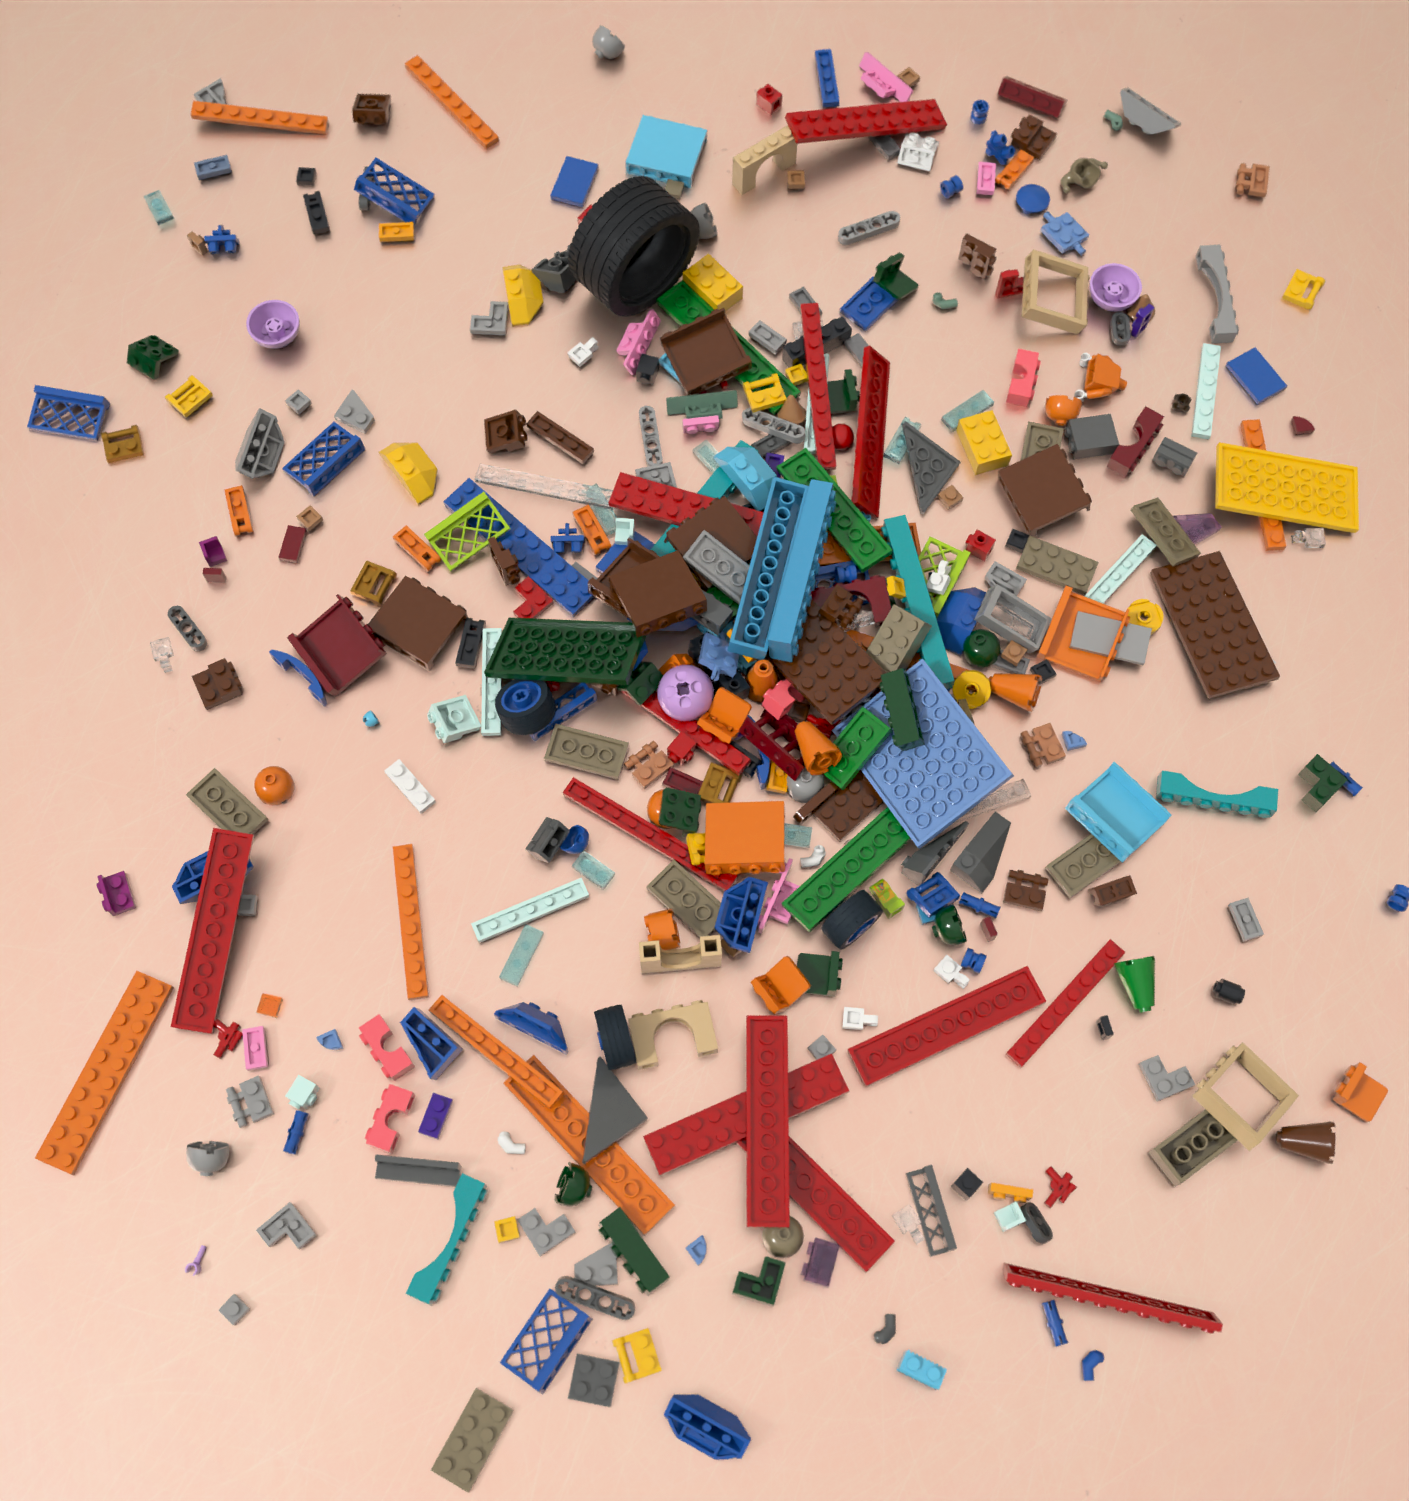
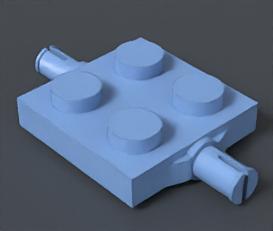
M1049 211L1043 215L1049 223L1042 226L1040 231L1062 254L1073 249L1080 256L1086 253V250L1080 244L1088 239L1089 234L1068 212L1056 218Z
M722 631L719 637L706 632L702 641L698 663L712 670L711 679H714V681L719 680V674H725L733 678L737 670L739 654L727 651L729 642L726 641V631L725 633Z

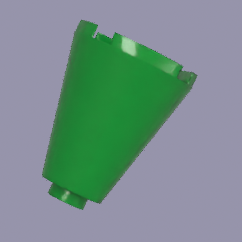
M1149 956L1114 963L1134 1009H1139V1012L1151 1011V1006H1155V957Z

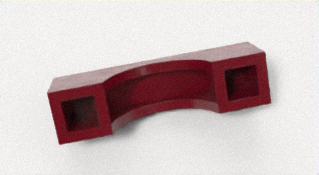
M1145 406L1133 426L1139 441L1129 446L1119 445L1111 456L1107 467L1124 477L1129 472L1133 473L1138 464L1136 463L1137 459L1141 460L1147 451L1145 447H1150L1155 439L1153 435L1155 433L1159 434L1164 425L1161 423L1164 416Z

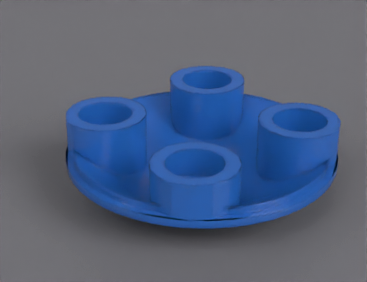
M1028 184L1018 190L1016 201L1025 214H1031L1046 210L1050 202V195L1042 186Z

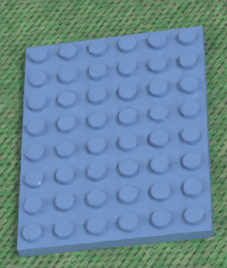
M923 659L906 672L909 676L925 745L902 751L893 743V730L861 769L919 849L1014 777ZM881 691L862 707L866 708L890 727L888 722L890 713L884 705L886 696ZM862 707L832 729L836 737L840 735Z

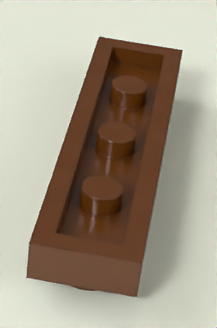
M539 411L526 423L529 429L582 464L594 453L593 447Z

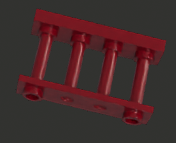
M765 709L760 716L761 719L755 723L747 717L739 732L789 777L796 781L805 768L802 757L796 760L789 754L795 748L800 751L795 735L798 723L787 714L777 720ZM767 723L775 729L769 735L761 729ZM781 735L790 742L784 747H781L775 741Z

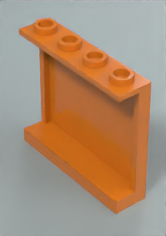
M1065 586L1037 658L1047 659L1050 663L1101 682L1102 678H1107L1111 667L1108 664L1116 656L1117 650H1115L1117 642L1121 643L1124 633H1121L1123 626L1127 627L1131 617L1128 616L1130 610L1127 609L1126 612L1071 592L1073 588ZM1078 611L1122 621L1108 657L1069 648Z
M784 801L706 803V874L719 875L731 873L737 875L740 873L785 872Z

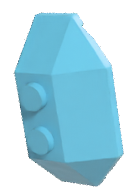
M726 447L713 457L714 460L757 511L765 509L773 477H777V475L755 448Z

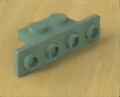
M731 390L666 398L667 414L685 413L686 419L718 415L719 419H723L722 409L738 407L737 391Z

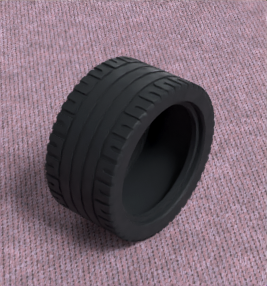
M636 176L618 183L603 194V197H600L597 203H594L592 208L589 209L587 215L583 217V221L580 222L578 229H576L575 236H573L572 243L570 244L568 266L572 276L614 314L625 317L639 314L641 311L643 312L647 308L652 307L653 304H656L657 299L674 287V284L679 281L683 272L688 268L699 242V222L688 209L650 177Z

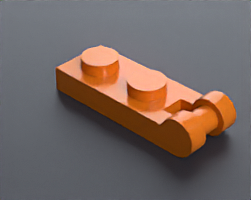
M1020 149L1003 171L997 175L995 183L998 185L1002 184L1005 189L1010 190L1033 163L1035 157Z
M243 486L224 489L234 535L239 536L244 532H254ZM239 522H245V525H238Z
M589 504L572 512L595 556L600 554V551L604 549L609 550L612 547ZM601 539L602 543L596 544L595 541Z
M407 525L393 536V540L416 560L426 572H429L435 563L438 564L442 561L440 556ZM429 555L431 558L426 561L424 558Z

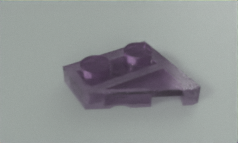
M1211 513L1173 516L1194 545L1220 531L1222 528Z

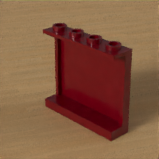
M339 594L336 595L339 600L299 635L291 633L287 637L327 693L334 697L338 696L387 654L383 649L385 646L378 637L375 638L373 636L374 630L368 624H364L362 621L364 617L359 611H354L351 600L347 596L342 597Z

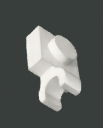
M592 337L585 345L581 342L568 352V357L581 367L593 357L592 352L599 348L597 345L598 341Z
M941 560L938 566V573L932 572L926 584L928 592L944 595L951 581L948 576L951 571V567L947 566L948 561Z
M948 955L934 968V972L948 984L953 980L964 989L970 981L964 974L959 973L962 967Z
M844 1007L843 1029L863 1030V1024L877 1027V1015H864V1008Z

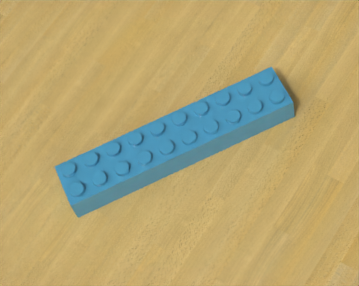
M773 477L727 649L729 652L759 660L765 659L769 646V634L809 486Z
M813 479L810 481L768 638L769 656L771 659L792 662L794 655L797 656L798 639H801L803 635L802 623H806L807 620L806 608L807 606L810 607L812 596L810 593L811 590L814 591L816 584L814 577L815 574L818 575L819 558H823L824 548L822 547L823 543L827 542V527H831V512H834L836 507V501H834L836 491L833 490V483Z

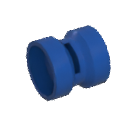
M977 100L973 103L970 116L973 123H985L989 110V104L986 101Z
M955 175L949 181L941 182L940 190L945 198H949L954 193L963 191V183L959 176Z
M854 564L848 565L845 568L842 566L835 567L836 583H851V581L857 579V571Z
M1397 884L1392 890L1393 895L1388 898L1387 904L1394 910L1405 912L1408 907L1409 888Z
M967 948L961 966L965 968L970 967L974 972L980 973L987 955L975 953L973 949Z

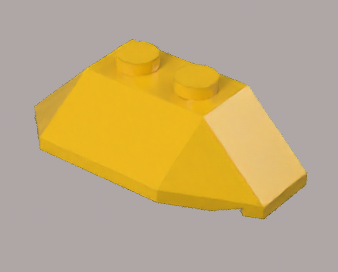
M520 264L503 267L512 326L530 324L532 318L544 303L540 280L532 273L530 268Z
M392 443L379 451L381 457L418 505L434 495L438 469L418 443Z

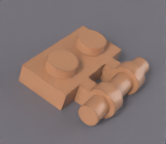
M1241 163L1237 170L1238 181L1235 187L1237 194L1241 195L1244 193V189H1249L1248 195L1265 198L1270 166L1252 164L1250 169L1246 168L1245 163ZM1245 177H1250V181L1245 180Z
M1051 723L1033 728V737L1029 735L1028 731L1020 733L1023 739L1022 743L1024 747H1027L1030 754L1029 758L1031 762H1034L1036 768L1043 765L1041 761L1043 758L1047 765L1065 759L1066 755ZM1034 744H1038L1040 752L1036 750Z
M655 741L645 744L641 751L635 755L632 754L628 757L629 760L624 763L627 769H630L632 766L636 768L632 772V776L643 789L669 771L670 767H674V763L662 750L657 754L653 752L658 747ZM648 756L650 759L642 765L640 760Z

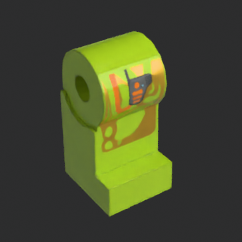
M884 879L869 887L872 896L888 919L904 909L905 903L901 898L897 897Z

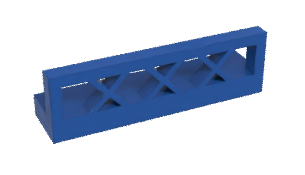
M580 683L556 699L555 704L558 707L556 708L553 720L544 729L530 734L532 739L537 741L552 731L555 724L561 725L597 701V694L594 689L589 688L586 683ZM584 688L585 692L576 697L577 692ZM563 701H570L569 703L561 707V703Z

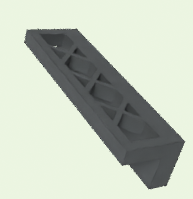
M375 1155V1162L377 1163L376 1179L456 1187L460 1179L462 1166L457 1162Z
M928 1165L922 1169L906 1173L930 1257L957 1249L933 1166ZM923 1174L925 1184L922 1189L914 1185L912 1176ZM922 1193L931 1200L928 1210L920 1206L919 1199ZM928 1214L937 1220L938 1224L935 1230L926 1226L925 1220ZM934 1235L943 1240L945 1248L933 1250L931 1241Z

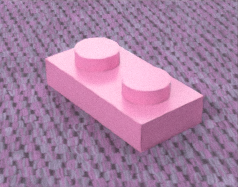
M979 162L976 194H994L996 163Z
M718 415L683 419V433L696 434L700 431L713 432L719 429Z
M258 1026L242 1029L246 1070L268 1067L265 1028Z

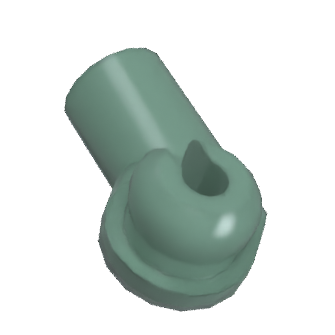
M1110 110L1105 112L1104 118L1111 121L1112 128L1120 130L1123 126L1121 116Z
M940 292L933 295V303L941 309L958 307L957 299L945 300Z

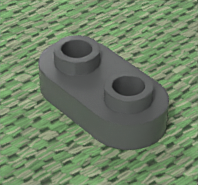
M1117 312L1110 321L1111 337L1114 344L1124 346L1129 342L1131 336L1129 317L1125 313Z
M1032 1202L1021 1206L1020 1210L1033 1238L1041 1244L1052 1240V1230L1038 1207Z

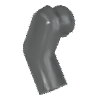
M885 1314V1327L881 1331L875 1332V1342L886 1344L893 1338L896 1333V1314Z

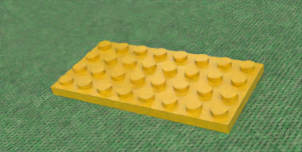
M1219 442L1216 446L1215 509L1356 533L1359 530L1358 467Z

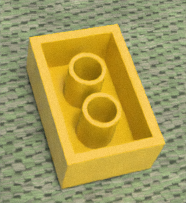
M709 253L683 272V281L714 310L724 308L727 311L743 299V285Z
M993 410L959 419L956 431L975 475L1009 466L1012 453Z

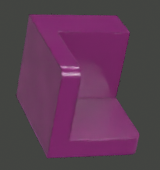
M217 536L199 542L209 567L227 561Z

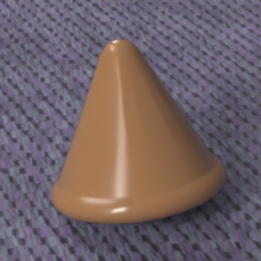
M1144 294L1140 296L1131 307L1126 309L1130 319L1135 321L1137 318L1135 315L1141 307L1145 308L1149 303L1154 306L1149 295ZM1154 308V310H1153V313H1152V315H1151L1150 320H1151V319L1154 317V315H1155V308Z
M789 395L778 412L777 417L799 425L806 420L807 411L793 395Z

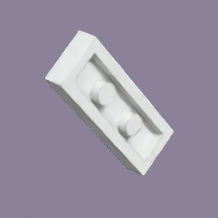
M400 759L384 770L385 774L420 814L436 803L431 794Z

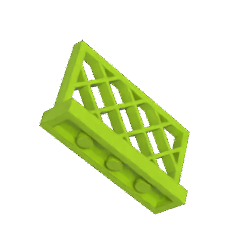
M482 492L424 535L452 572L487 547L491 534H495L492 537L495 536L498 539L511 528L486 493ZM490 505L493 510L492 516H482L483 509ZM471 517L478 518L476 528L467 527L468 519ZM481 519L491 520L489 530L479 529ZM493 522H502L505 528L499 532L492 531ZM454 529H463L461 539L452 537ZM466 529L476 531L474 541L465 540ZM479 532L488 533V539L485 542L477 541ZM440 539H447V549H439L436 542ZM451 540L461 542L459 552L450 550ZM464 542L473 543V550L470 553L462 552ZM449 553L459 554L458 561L453 565L448 562Z
M929 537L918 558L920 565L921 561L929 559L932 567L925 569L921 566L926 584L928 581L924 574L925 572L933 570L935 573H938L939 565L934 564L932 557L941 555L943 560L947 561L946 553L951 552L957 555L955 560L949 561L947 565H952L951 571L948 574L951 581L944 595L929 592L937 619L971 552L967 550L962 552L933 537ZM932 543L938 546L939 552L931 554L928 547Z

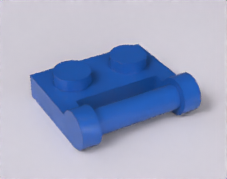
M940 872L934 873L932 878L916 888H910L906 891L908 898L914 901L929 918L938 913L942 908L957 901L960 897V894ZM936 884L940 885L939 887L935 888L923 897L920 895Z

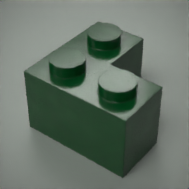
M1317 754L1298 774L1313 787L1301 800L1313 811L1317 812L1348 779Z
M765 1256L759 1277L738 1271L732 1294L773 1307L786 1262Z

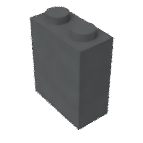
M1111 414L1069 419L1067 426L1064 428L1065 437H1068L1069 440L1068 449L1072 453L1073 459L1110 455L1119 446Z

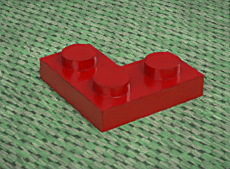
M1018 269L1006 270L1000 273L995 292L997 299L1023 294L1024 277L1019 278Z
M529 576L515 587V591L525 600L524 603L513 611L517 618L536 619L554 604L553 600Z

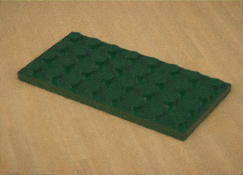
M509 617L484 674L486 678L628 685L646 635L637 638L636 629L633 623Z

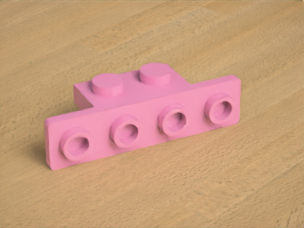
M865 52L859 66L865 71L860 79L865 82L866 86L876 91L879 97L894 96L900 102L909 101L913 90L869 52Z
M649 310L643 323H629L616 350L619 355H627L623 365L631 375L636 374L641 355L646 353L661 322V319L654 310Z
M789 858L788 862L785 863V872H779L782 876L780 880L775 881L772 887L774 894L772 898L768 897L764 906L767 910L764 916L760 915L757 926H759L758 933L762 934L769 917L788 925L792 916L782 907V902L800 887L786 881L793 859Z

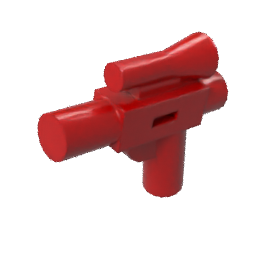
M811 714L806 719L814 724L829 740L832 734L835 735L832 729L841 721L838 720L835 724L831 725L825 718H817Z
M219 1019L215 1020L214 1027L219 1030L218 1039L220 1042L213 1054L214 1056L221 1058L226 1049L231 1052L233 1051L237 1042L243 1036V1033L237 1030L240 1026L239 1024L232 1022L230 1027H227Z
M1050 1166L1045 1172L1052 1179L1050 1187L1053 1191L1044 1204L1052 1208L1060 1196L1059 1201L1064 1204L1077 1187L1070 1182L1073 1178L1071 1174L1066 1172L1061 1178L1054 1168Z

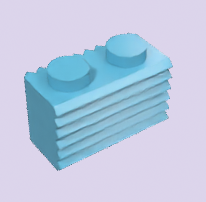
M910 1350L903 1353L897 1367V1371L935 1390L940 1388L947 1371L946 1368H942V1366H938V1364H934V1362H930V1360H926V1358H922V1356H918V1354H914Z

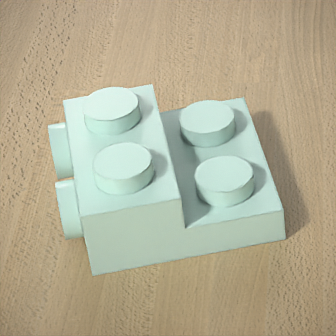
M466 695L431 704L427 714L429 722L435 724L437 738L442 739L443 743L461 739L462 735L478 731L481 728V724Z

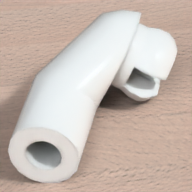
M817 845L810 857L800 858L801 868L818 866L826 855L825 848L822 845Z
M506 1131L499 1134L498 1144L506 1153L525 1154L526 1144L514 1143L510 1138V1134Z

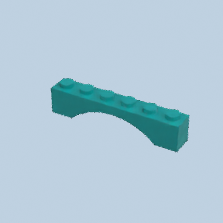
M1162 770L1157 777L1156 798L1161 799L1163 802L1175 801L1187 806L1194 804L1200 805L1201 808L1205 809L1219 808L1223 812L1237 811L1242 815L1256 814L1261 818H1269L1277 811L1278 789L1258 786L1241 794H1217L1196 786L1181 773Z
M462 1173L453 1191L456 1216L450 1239L444 1250L432 1263L414 1274L405 1294L431 1306L433 1302L436 1303L441 1295L439 1288L442 1282H446L451 1273L449 1267L452 1261L455 1262L460 1254L458 1248L461 1241L465 1242L470 1230L467 1228L470 1222H474L479 1210H477L479 1202H483L487 1196L488 1190H486L487 1185Z

